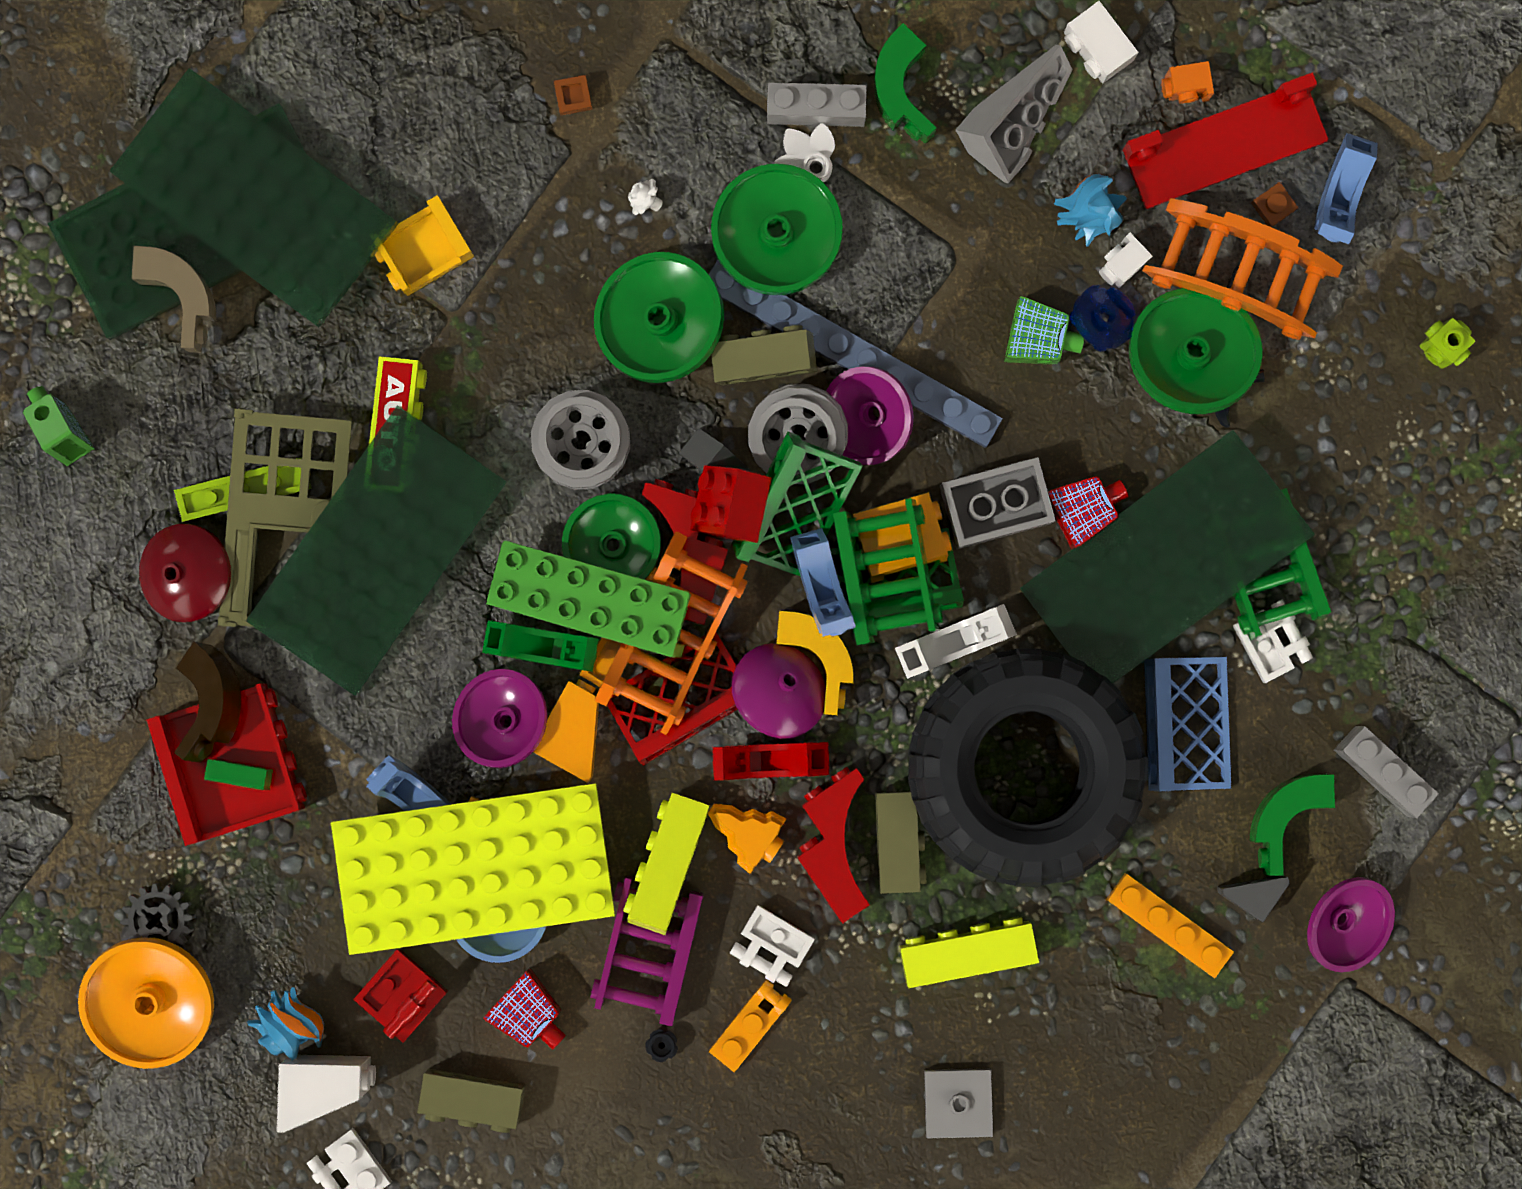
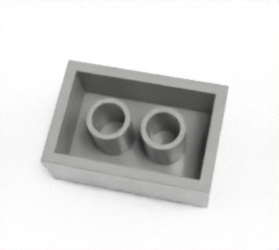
M1038 457L947 481L939 486L956 549L1046 526L1056 521Z

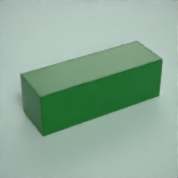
M208 759L204 780L259 790H270L273 769Z

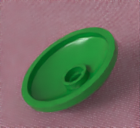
M603 494L583 502L570 515L562 535V552L564 557L644 580L655 568L661 550L660 531L652 514L640 502L620 494ZM611 540H618L620 546L618 550L610 551L608 543Z

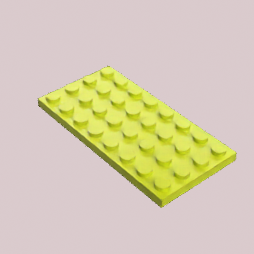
M597 783L331 822L349 955L615 916Z

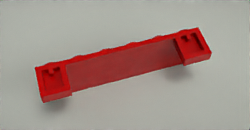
M1313 72L1282 83L1271 94L1169 132L1160 134V131L1156 130L1129 140L1123 148V153L1145 209L1153 208L1169 202L1170 198L1177 199L1326 143L1328 137L1310 93L1317 86Z

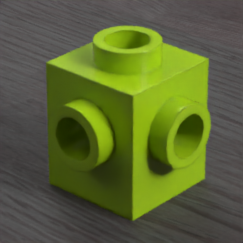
M1451 318L1444 323L1440 320L1435 322L1424 333L1427 338L1419 347L1424 351L1425 356L1431 363L1443 369L1453 363L1456 366L1460 365L1469 357L1471 352L1468 348L1476 341L1470 336L1472 332L1465 323Z

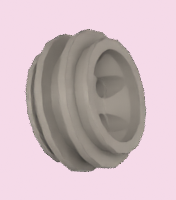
M788 384L773 390L758 404L748 426V445L755 462L766 473L787 431L794 433L796 424H800L807 429L804 437H800L802 441L843 455L848 443V422L841 405L827 391L810 384ZM789 408L791 416L789 418H782L779 410ZM804 408L816 413L815 416L804 412ZM824 426L827 428L828 437L822 438L818 435L819 427ZM777 429L780 432V438L772 440L769 430ZM806 454L800 465L803 472L822 464L819 457L810 459ZM823 472L806 480L809 484L824 478L826 475Z
M589 390L566 391L550 399L537 413L531 430L532 452L540 469L555 483L574 490L595 489L611 481L625 466L631 449L630 429L621 410L606 396ZM574 411L581 413V420L577 423L569 420L570 413ZM598 417L603 418L605 426L602 429L594 428V419ZM555 428H561L564 432V436L560 440H555L551 436ZM586 434L591 437V441L586 443V449L584 450L574 447V443L579 441L578 435ZM601 442H610L611 448L608 453L600 452L599 446ZM559 453H569L570 460L566 464L559 463L557 459ZM584 459H592L594 465L592 468L584 470L581 467V463Z

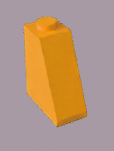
M578 679L576 684L568 681L547 719L542 740L533 753L588 783L591 781L594 772L599 703L594 701L596 695L593 693L596 688Z

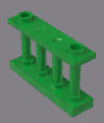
M1287 488L1274 492L1269 497L1270 503H1267L1265 508L1225 521H1221L1217 510L1210 513L1207 517L1208 523H1205L1206 534L1210 542L1215 541L1241 614L1237 617L1239 627L1243 635L1248 634L1250 641L1256 640L1262 635L1260 626L1303 612L1306 615L1310 614L1312 621L1324 618L1331 613ZM1270 519L1273 522L1277 521L1281 532L1278 534V538L1232 552L1227 533ZM1281 550L1284 553L1288 552L1292 562L1289 565V569L1243 583L1238 564ZM1292 581L1295 584L1299 583L1303 593L1300 596V600L1254 614L1248 595Z
M905 499L907 511L857 520V517L852 518L851 512L848 511L833 513L850 611L855 624L854 633L857 645L875 643L874 636L878 635V631L926 622L929 632L940 631L938 624L943 623V614L940 603H934L920 526L925 524V516L922 505H916L915 499ZM905 524L910 526L912 544L865 553L857 548L856 537H860V533ZM910 557L916 558L919 575L917 577L869 585V583H864L862 570H865L868 565ZM915 590L922 591L925 607L923 610L875 618L874 615L870 616L868 603L872 602L873 598Z

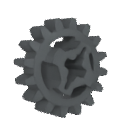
M160 883L152 884L151 891L147 886L139 888L141 897L136 894L128 897L133 905L122 908V911L129 914L128 918L120 921V924L129 926V930L123 934L124 937L151 938L155 934H161L163 937L168 938L165 941L175 945V942L181 945L187 942L183 934L193 932L194 928L188 925V921L196 918V915L187 913V909L192 905V902H182L181 899L185 894L184 891L173 894V885L171 884L166 885L162 891ZM159 897L166 899V901L156 905L152 901L149 902L148 899ZM176 910H177V912H178V917H179V922H178V924L175 922V911H176ZM161 913L160 921L162 924L156 926L154 924L156 920L154 915ZM138 915H139L140 918H141V927H140V928H139V925H138Z

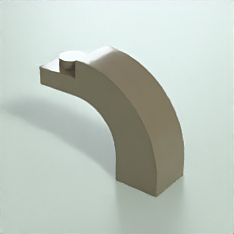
M134 246L132 279L140 285L166 286L172 288L177 293L183 310L181 348L187 352L201 353L202 344H206L208 334L207 326L203 324V320L216 321L215 301L208 284L200 273L175 254L154 247Z

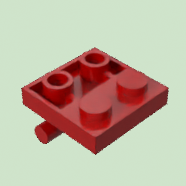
M398 948L353 1000L385 1027L383 1032L391 1039L396 1037L404 1043L448 991Z

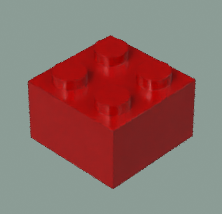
M704 465L703 473L698 480L699 491L696 504L691 512L692 523L690 530L725 539L758 543L772 478L736 468Z

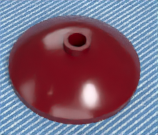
M193 524L171 525L160 530L147 543L139 565L140 586L147 602L161 616L176 622L198 621L214 613L226 598L231 582L230 560L223 544L209 530ZM173 568L176 570L175 579H173L171 576V570Z

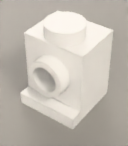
M1131 232L1121 242L1124 246L1123 248L1118 244L1104 257L1108 262L1099 270L1100 275L1108 284L1113 285L1115 283L1118 288L1125 284L1153 257Z

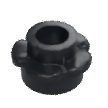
M654 1030L650 1034V1039L645 1043L646 1052L657 1062H665L668 1058L672 1059L678 1050L676 1045L677 1038L671 1031ZM663 1042L665 1047L660 1048L659 1043Z

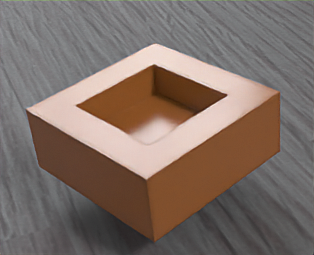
M586 75L554 81L560 115L593 110Z
M1280 182L1251 202L1266 225L1270 227L1275 226L1298 209V206Z

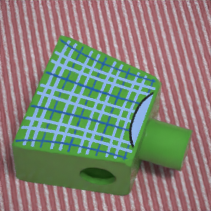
M1020 296L1015 307L1004 362L1057 364L1061 359L1062 350L1081 353L1085 334L1067 331L1068 314Z
M43 386L35 387L26 394L31 405L24 409L23 414L44 452L64 465L69 466L95 449L64 402L54 395L48 394Z

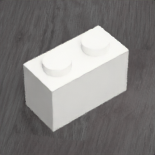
M1100 1L1069 22L1064 31L1066 35L1064 39L1068 47L1074 53H1080L1086 61L1084 66L1087 72L1094 79L1098 77L1102 84L1132 63L1138 54L1136 48Z

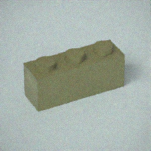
M802 325L784 327L783 333L771 334V330L751 332L752 337L739 339V335L721 336L720 342H718L711 354L714 382L722 386L817 372L813 333L807 329L803 330Z
M911 791L875 792L879 892L881 894L921 892L920 884H926L925 864H919V851H925L924 831H918V818L920 816L912 800Z
M428 1068L423 1076L417 1113L426 1114L425 1119L429 1121L444 1122L445 1118L458 1120V1125L477 1127L478 1123L491 1125L490 1129L492 1131L509 1133L510 1129H516L519 1125L526 1084Z

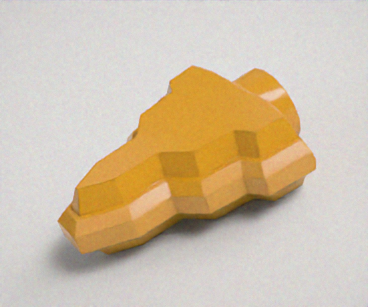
M714 803L708 812L716 829L727 836L728 848L738 856L737 864L749 874L754 871L762 859L770 863L784 842L783 839L778 837V834L786 818L773 811L766 814L755 809L742 812L732 805Z

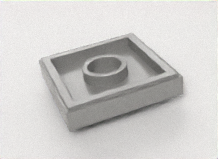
M990 1068L924 1070L926 1138L993 1137Z

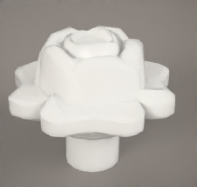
M645 180L632 186L628 199L631 203L630 206L633 207L632 213L634 215L643 214L649 208L654 211H658L661 208L663 201L656 197L658 190L655 186L656 180Z

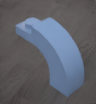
M1346 133L1330 170L1315 219L1314 229L1318 230V234L1323 235L1325 239L1331 242L1341 241L1350 244L1355 232L1357 206L1367 178L1377 159L1378 143Z
M820 528L790 537L804 590L819 633H822L823 637L827 635L837 636L845 633L848 629L855 628L853 615L842 593L829 543L823 529Z
M388 755L366 779L369 782L367 787L375 795L389 799L404 811L451 804L421 776L391 755Z

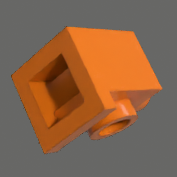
M1209 61L1170 67L1165 74V78L1161 81L1163 97L1169 98V101L1179 100L1180 104L1197 101L1199 99L1198 96H1201L1202 102L1209 101L1214 94Z

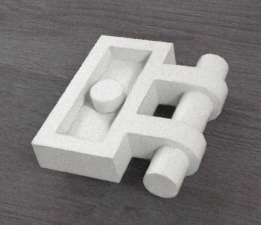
M1282 599L1272 604L1271 607L1276 608L1285 605ZM1295 615L1260 626L1262 635L1250 641L1248 634L1243 635L1238 622L1233 625L1263 683H1267L1295 668L1289 658L1290 655L1296 653L1301 663H1305L1313 658L1307 647L1310 645L1306 636L1302 637L1294 622L1296 619ZM1281 626L1290 641L1284 647L1275 632Z
M757 905L741 932L743 936L752 940L750 945L746 948L735 942L730 954L740 959L739 963L748 968L750 965L765 974V979L774 983V981H777L787 987L793 975L782 969L787 961L798 968L815 938ZM761 946L777 955L773 963L756 954Z
M354 1128L325 1149L331 1158V1161L326 1165L322 1163L317 1155L306 1163L314 1173L312 1175L314 1181L317 1184L321 1183L324 1189H341L331 1175L337 1169H339L349 1183L343 1189H384L392 1182Z

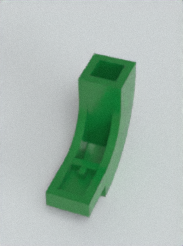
M902 23L888 38L879 54L874 76V95L879 112L893 131L903 122L905 124L903 127L905 132L913 140L918 141L920 139L926 144L935 135L936 127L909 101L903 83L908 70L924 55L926 44Z
M488 621L482 653L593 672L599 639Z
M1307 774L1288 779L1271 790L1262 800L1251 823L1250 841L1256 843L1263 842V848L1258 850V864L1260 868H1263L1264 874L1284 876L1283 834L1287 824L1296 814L1313 808H1335L1333 774Z

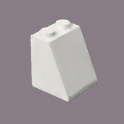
M297 1055V1058L294 1060L288 1057L279 1064L277 1132H286L360 1100L370 1090V1086L375 1085L376 1067L371 1065V1056Z

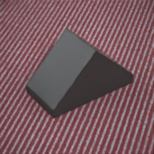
M700 428L679 452V455L702 473L704 465L736 468L745 471L750 470L728 448Z
M1272 876L1217 886V890L1220 895L1253 918L1264 922L1290 883L1287 876Z

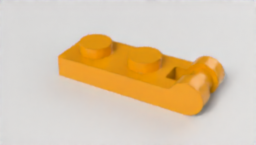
M767 979L759 986L709 1049V1053L734 1073L792 1001L785 993L781 995L774 990V984ZM763 999H766L773 1005L769 1012H766L759 1006Z

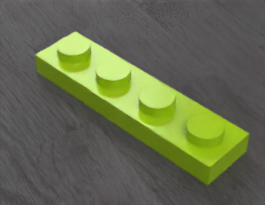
M269 466L245 472L244 492L267 493ZM278 466L276 495L286 496L300 491V467ZM230 476L174 490L182 522L228 511Z

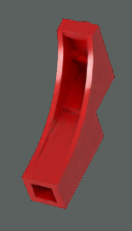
M655 479L653 484L646 482L642 496L661 512L673 533L677 531L687 536L682 548L688 552L687 555L722 572L729 552L728 549L722 548L724 542L705 536L704 542L698 540L700 532L690 530L692 523L691 512L696 504L698 492L686 489L685 494L672 490L673 484ZM681 567L680 587L713 602L718 585ZM688 606L684 620L705 626L708 615Z
M847 766L831 777L834 783L825 789L818 785L804 795L807 801L802 804V807L823 838L819 841L815 836L799 847L801 853L797 855L798 860L842 924L870 905L852 876L845 851L844 832L847 812L854 794L864 780L856 767L850 771Z

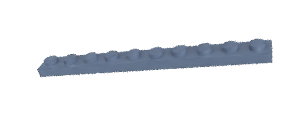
M717 260L709 276L717 285L721 298L781 333H783L784 327L802 325L803 330L807 329L813 333L815 352L846 370L860 366H873L891 373L906 389L912 407L984 448L989 444L1003 418L785 295L761 294L742 286L724 270L719 260Z

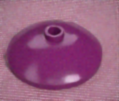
M873 366L851 368L838 375L831 382L826 391L841 405L848 422V443L842 456L858 461L862 465H875L895 457L907 444L914 420L912 403L902 383L891 373ZM874 408H877L879 410V418H876L874 416ZM823 426L824 433L828 437L827 428Z
M770 643L753 648L739 661L732 677V694L740 714L753 728L771 737L793 738L808 732L821 719L825 708L826 685L820 670L807 655L788 645ZM784 678L790 681L791 686L785 684Z
M509 669L490 670L471 680L458 696L452 715L453 734L459 748L472 761L491 768L509 767L526 759L539 745L547 724L546 702L538 686L527 676ZM511 717V725L505 728V720Z
M1364 877L1344 880L1328 890L1316 904L1308 924L1307 941L1314 959L1325 968L1334 972L1354 971L1371 962L1382 951L1393 929L1395 909L1389 892L1381 884Z

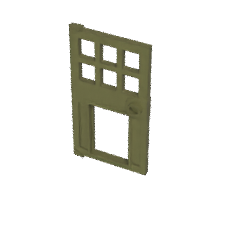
M243 408L234 409L235 422L225 550L231 565V582L226 598L220 605L217 625L222 627H236L239 625L335 633L352 421L259 413ZM249 425L272 427L270 456L247 454ZM281 428L304 430L302 459L279 457ZM314 431L334 432L337 434L334 462L311 459ZM246 463L269 465L266 494L244 492ZM278 466L301 468L299 497L276 495ZM310 469L333 470L331 500L308 497ZM258 528L314 533L307 620L251 616Z

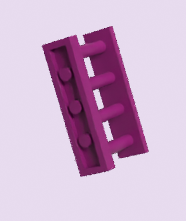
M626 876L624 883H617L614 901L619 902L602 977L601 980H594L590 998L596 999L594 1008L600 1010L605 998L653 1009L655 1014L661 1015L659 1024L672 1026L703 893L691 891L689 898L682 897V900H677L674 912H677L679 917L684 918L682 929H675L674 932L667 931L666 935H662L623 920L625 915L624 908L629 894L636 895L637 889L631 888L633 877ZM620 933L671 945L670 949L676 950L674 962L661 964L616 953ZM612 966L662 977L663 981L669 982L666 995L659 994V997L608 985Z

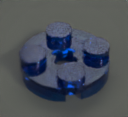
M1094 285L1086 289L1076 299L1074 309L1070 313V321L1076 326L1082 337L1092 344L1094 349L1105 352L1108 349L1122 346L1131 338L1134 328L1133 317L1136 313L1131 301L1121 291L1113 287L1107 290L1099 288L1101 285ZM1106 313L1109 316L1107 322L1101 318L1100 314Z

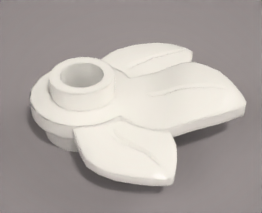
M823 123L819 124L811 136L798 130L786 129L783 142L786 155L779 157L774 163L793 165L812 173L810 170L812 164H820L822 171L812 174L823 183L827 181L832 173L830 156L835 148L834 138L828 127Z

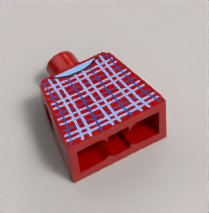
M1098 476L1048 491L1054 516L1072 550L1085 543L1117 519L1119 516L1113 505L1128 498L1127 490L1120 480L1104 487Z
M530 968L483 1017L486 1022L527 1048L539 1037L553 1050L566 1036L552 1022L562 1011Z

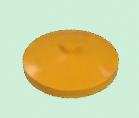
M133 938L111 946L92 963L80 985L78 1009L87 1035L104 1054L127 1066L152 1069L165 1067L182 1060L199 1045L212 1021L214 995L206 972L199 962L183 948L161 939Z

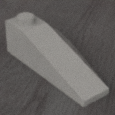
M1061 45L1053 46L979 103L956 128V132L968 154L1005 183H1009L1028 161L1032 153L1029 146L1036 132L1042 133L1046 124L1042 120L1049 106L1056 104L1072 72V67Z

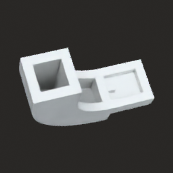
M1003 604L943 628L940 631L896 647L895 650L908 679L1017 634Z

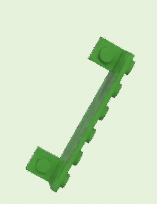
M503 541L486 604L676 658L682 657L685 644L678 643L691 594L687 591L535 548Z

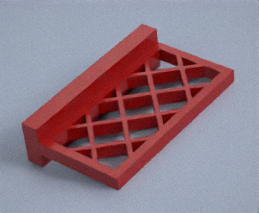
M717 632L712 639L717 642L716 645L719 648L716 663L705 660L701 661V665L714 668L710 685L694 681L690 685V687L694 686L708 690L706 701L700 706L686 704L690 691L689 687L682 706L691 709V711L684 714L678 726L672 724L666 735L660 732L661 729L655 731L656 725H664L663 721L658 720L660 713L655 711L653 719L636 715L639 703L635 701L631 713L620 711L612 700L616 696H611L607 706L631 746L638 762L643 766L738 710L734 702L732 687L727 690L714 687L719 669L734 673L736 664ZM685 646L682 657L672 658L668 656L662 661L671 666L680 659L693 662L694 657L687 655L695 651V657L697 650ZM722 657H724L728 666L721 665ZM646 669L626 681V683L632 686L638 685V688L643 690L644 682L649 677L654 676L664 679L660 695L655 697L673 705L674 700L664 698L670 679ZM713 691L720 693L712 698ZM622 716L629 717L628 725H626ZM634 719L652 723L649 735L636 742L631 734Z

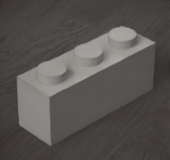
M768 83L767 124L818 126L823 123L826 126L864 127L866 118V85Z
M1355 726L1334 749L1339 756L1406 817L1418 818L1439 795L1437 791L1365 726Z

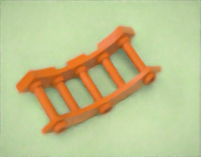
M1170 198L1166 211L1177 218L1175 222L1178 225L1161 268L1144 265L1142 269L1144 273L1153 278V284L1165 289H1170L1171 286L1185 288L1222 301L1221 305L1236 311L1244 309L1283 329V335L1292 339L1300 340L1302 336L1316 337L1317 332L1303 322L1320 279H1324L1325 276L1339 278L1343 267L1342 264L1316 248H1313L1310 253L1298 247L1299 239L1265 224L1227 211L1225 216L1221 217L1207 213L1208 206ZM1200 226L1208 228L1211 235L1195 276L1175 272L1174 269L1190 229ZM1228 235L1244 239L1247 245L1230 289L1207 281L1223 238L1228 237ZM1267 248L1280 254L1279 258L1281 261L1265 303L1244 295L1243 292L1259 250ZM1294 264H1298L1306 269L1307 278L1293 314L1290 316L1278 310L1277 306Z
M675 531L651 581L690 592L673 584L674 580L668 578L673 567L678 570L682 567L728 591L720 606L690 592L691 597L688 606L713 617V620L704 639L684 629L681 630L678 642L697 650L687 673L640 651L641 648L621 643L594 700L606 706L612 695L618 697L620 694L667 717L660 731L665 735L672 724L677 726L680 724L687 709L682 706V703L703 657L708 660L710 659L717 644L712 639L733 597L740 599L748 583L747 580L743 579L748 567L747 565L742 563L734 578L687 555L688 552L682 549L687 536ZM626 664H639L681 684L673 705L626 683V679L621 677Z

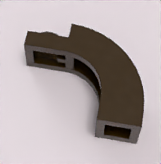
M193 641L176 669L187 677L196 688L199 698V710L194 724L174 753L182 760L202 763L213 751L215 742L229 744L241 713V690L235 670L227 658L214 646Z

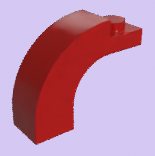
M828 742L713 747L714 780L830 775Z

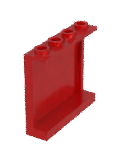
M265 683L256 684L255 687L241 691V713L229 744L215 742L213 751L202 763L182 760L174 753L194 724L199 704L167 715L146 719L185 846L305 809L304 802L307 801V794L302 782L297 783L294 773V770L298 768L296 758L292 751L287 750L284 739L288 738L287 729L283 720H278L275 712V707H278V700L273 688L268 689ZM217 759L273 769L270 790H259L204 780L207 760Z

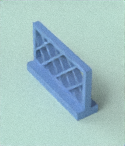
M1227 657L1144 659L1149 790L1230 789L1231 765ZM1191 664H1199L1195 669L1190 666ZM1207 664H1217L1218 678L1210 686L1199 673ZM1170 665H1181L1190 674L1180 686L1171 680ZM1193 679L1206 689L1196 702L1183 691ZM1210 695L1219 702V711L1212 719L1200 708ZM1178 696L1191 706L1181 719L1172 712V703ZM1195 711L1207 722L1197 735L1185 725L1186 721ZM1172 720L1176 723L1174 727H1172ZM1180 728L1192 739L1182 752L1173 745V736ZM1211 728L1220 735V744L1213 752L1201 741ZM1196 745L1208 755L1198 768L1186 758ZM1182 761L1193 774L1185 783H1174V769ZM1212 761L1221 768V782H1210L1202 774ZM1197 778L1202 781L1201 783H1193Z

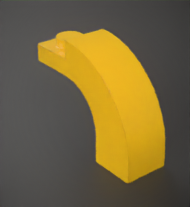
M779 611L777 644L803 647L813 652L820 659L826 673V695L823 714L837 715L838 709H844L846 689H839L840 683H853L852 663L844 643L838 635L823 637L822 633H819L812 616L797 612Z

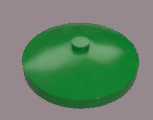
M787 164L761 165L737 176L721 193L715 205L711 222L713 247L724 270L742 286L767 295L796 293L819 281L833 265L842 240L841 212L829 188L812 173Z
M670 252L643 254L621 265L602 287L594 311L596 338L607 359L624 374L649 383L674 381L698 369L710 357L717 346L724 323L723 301L713 279L693 260Z
M1185 288L1167 292L1154 299L1139 315L1129 342L1130 364L1141 387L1158 403L1172 410L1187 414L1214 413L1235 404L1251 388L1259 373L1262 362L1261 337L1256 324L1246 310L1240 309V311L1226 308L1221 305L1222 301Z

